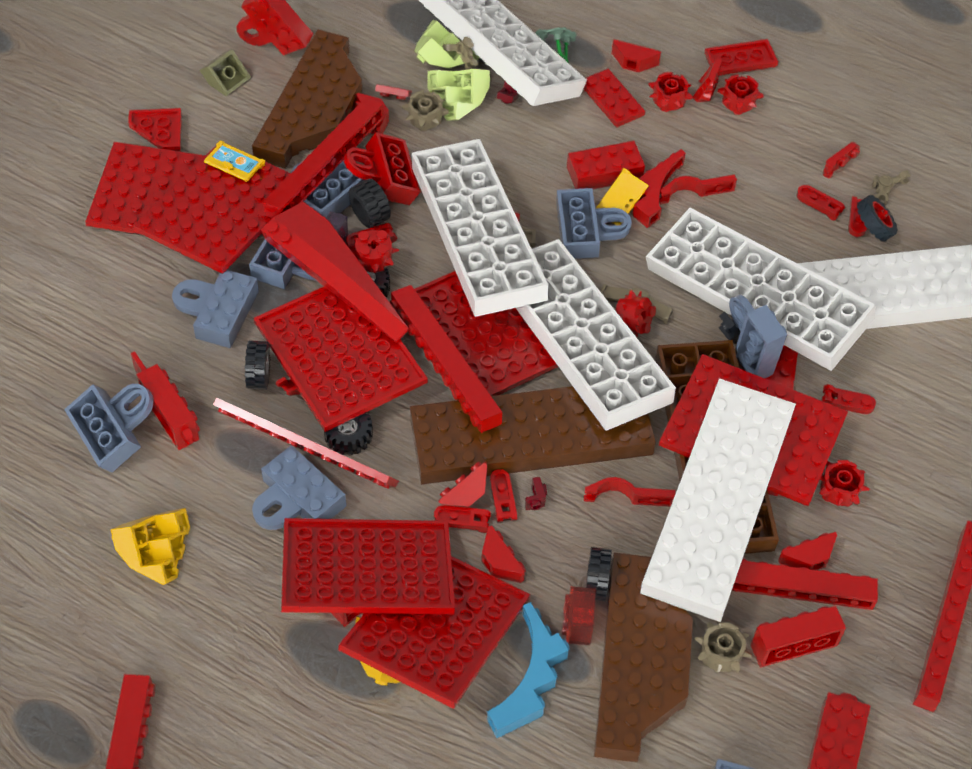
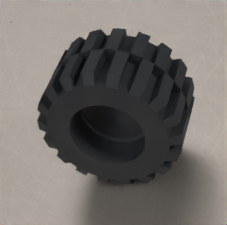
M369 178L349 189L351 207L364 226L372 228L391 217L387 196L376 181Z

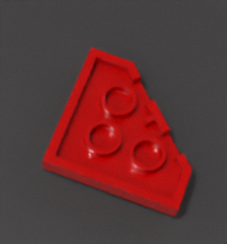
M181 108L129 110V128L157 148L181 151Z

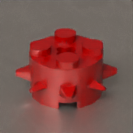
M664 72L658 76L655 82H649L648 84L654 90L653 94L649 97L653 98L654 103L663 112L682 108L686 100L693 98L687 91L692 84H688L687 79L683 75L679 76L673 75V72Z
M739 74L733 75L725 79V87L717 89V92L723 95L722 103L736 115H741L754 107L756 108V100L764 98V94L758 91L759 84L748 75L747 78L744 76L739 77Z
M384 230L361 231L358 234V238H354L355 250L352 253L367 272H381L384 270V267L394 265L392 253L398 252L399 249L392 247L391 236L387 235V232Z
M630 290L629 295H625L624 299H619L615 311L637 338L638 334H648L650 332L652 318L656 314V307L652 306L649 298L642 297V291L636 296L634 291Z
M837 460V463L827 461L826 471L820 478L821 491L819 494L822 495L826 502L837 506L849 507L853 503L858 505L860 504V491L870 490V488L863 485L865 482V471L856 468L857 465L848 460Z

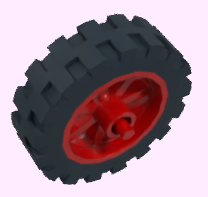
M868 195L857 203V211L861 215V220L864 221L866 228H869L870 233L874 234L877 239L885 242L897 234V224L894 222L893 216L890 215L888 208L886 209L885 205L878 198H875L874 195Z

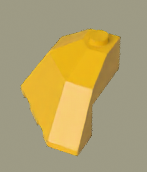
M181 508L121 524L111 529L115 550L131 569L164 585L178 577L179 570L177 565L178 561L183 558L186 546L183 541L185 535L189 534L190 524L186 508Z

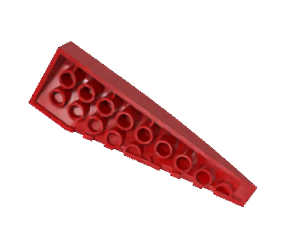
M304 201L274 216L261 229L268 243L395 343L409 331L407 325L329 220Z

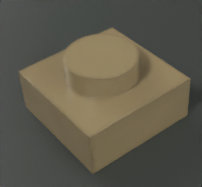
M522 229L530 247L535 248L536 229Z

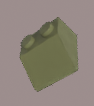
M233 49L222 53L200 69L208 84L225 96L251 78Z

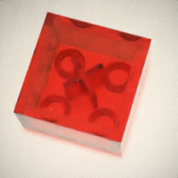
M570 586V593L565 594L562 635H566L565 640L568 644L590 646L594 627L596 589Z

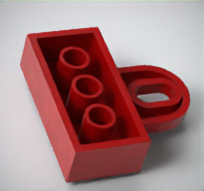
M244 0L241 5L247 16L240 19L236 30L240 38L250 45L262 46L272 42L282 55H286L307 47L313 36V32L286 0ZM255 29L258 33L250 34L247 30Z
M375 132L366 144V150L354 147L347 151L344 155V164L347 169L358 178L365 180L370 178L376 181L383 189L388 201L410 206L419 195V185L412 169V161L404 139Z

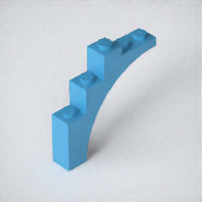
M531 602L523 605L522 613L529 628L532 642V656L528 670L516 690L501 704L487 711V722L496 738L543 716L545 704L540 694L555 688L557 674L552 666L567 660L569 645L567 641L562 639L559 633L552 635L548 625L543 624L538 608H534Z

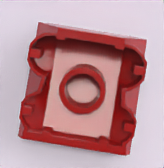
M721 58L715 60L699 80L700 85L693 95V99L696 102L711 101L719 80L722 65Z

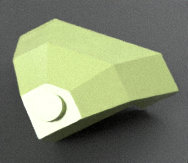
M433 20L417 42L414 51L417 54L416 58L423 64L426 62L445 68L465 64L461 59V55L456 51H445L443 49V44H456L460 40L453 33L448 32L438 21ZM471 49L473 58L478 60L480 57Z
M490 70L428 71L427 88L429 92L432 93L433 91L441 99H445L442 107L449 111L447 115H443L446 120H459L481 105L490 88Z

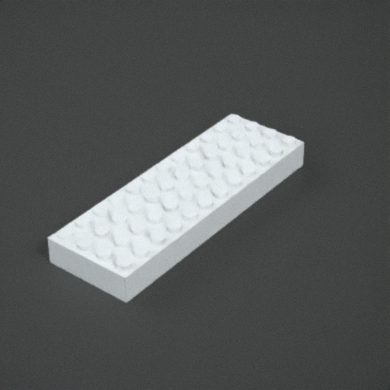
M419 0L425 8L429 9L436 18L441 20L461 40L464 37L470 38L474 44L471 49L475 54L495 70L518 94L522 95L530 105L536 106L580 97L587 80L498 0Z
M476 139L413 152V172L474 316L477 317L547 301L548 283L481 140Z
M689 208L646 256L648 270L725 311L729 315H731L729 308L730 299L737 295L746 297L754 309L767 305L775 313L780 325H783L787 331L784 345L830 371L833 370L875 319V304L692 208Z
M558 239L533 248L532 251L548 283V300L516 307V309L605 431L672 404L676 387L562 242Z
M972 245L797 263L875 304V319L866 329L972 317Z
M722 379L718 380L642 582L641 594L721 622L787 432L795 403Z

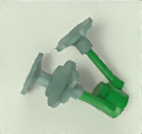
M557 27L549 30L539 29L535 32L544 42L548 34H553L557 44V54L569 63L568 45L570 41L576 40V32L566 29V27ZM560 41H562L564 45V54L563 52H561Z

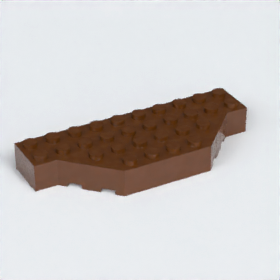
M319 29L316 31L253 142V156L264 159L274 166L286 169L293 156L306 149L308 151L315 149L355 109L356 94L362 93V79L348 58L350 52L349 37Z
M615 552L613 554L594 757L637 763L641 740L652 730L657 729L677 711L682 710L688 699L693 618L683 608L640 593L642 582L652 557Z

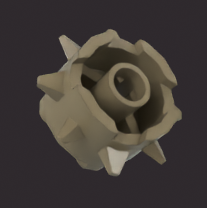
M424 90L415 92L410 96L409 103L402 105V108L409 112L405 119L424 132L441 124L442 116L447 115L449 111L442 107L445 99H441L433 91L432 94L431 92L424 93Z
M728 621V623L721 622L716 626L710 622L707 623L708 630L704 637H695V640L702 644L698 660L703 661L704 665L715 670L716 673L734 670L739 672V664L742 658L752 657V654L745 650L746 640L749 637L748 633H740V629L733 625L731 621Z

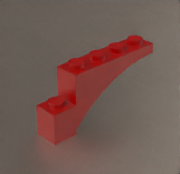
M682 149L672 153L669 158L659 162L656 167L646 171L643 176L638 178L646 183L648 188L637 203L634 204L632 216L646 228L660 220L662 209L659 206L660 190L674 172L684 165L686 152Z

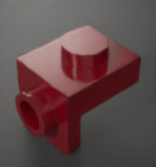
M505 81L503 88L497 92L496 98L500 99L503 103L510 104L519 98V94Z
M540 477L532 478L531 489L533 496L525 498V509L539 510L545 507L547 488L545 483L542 484Z

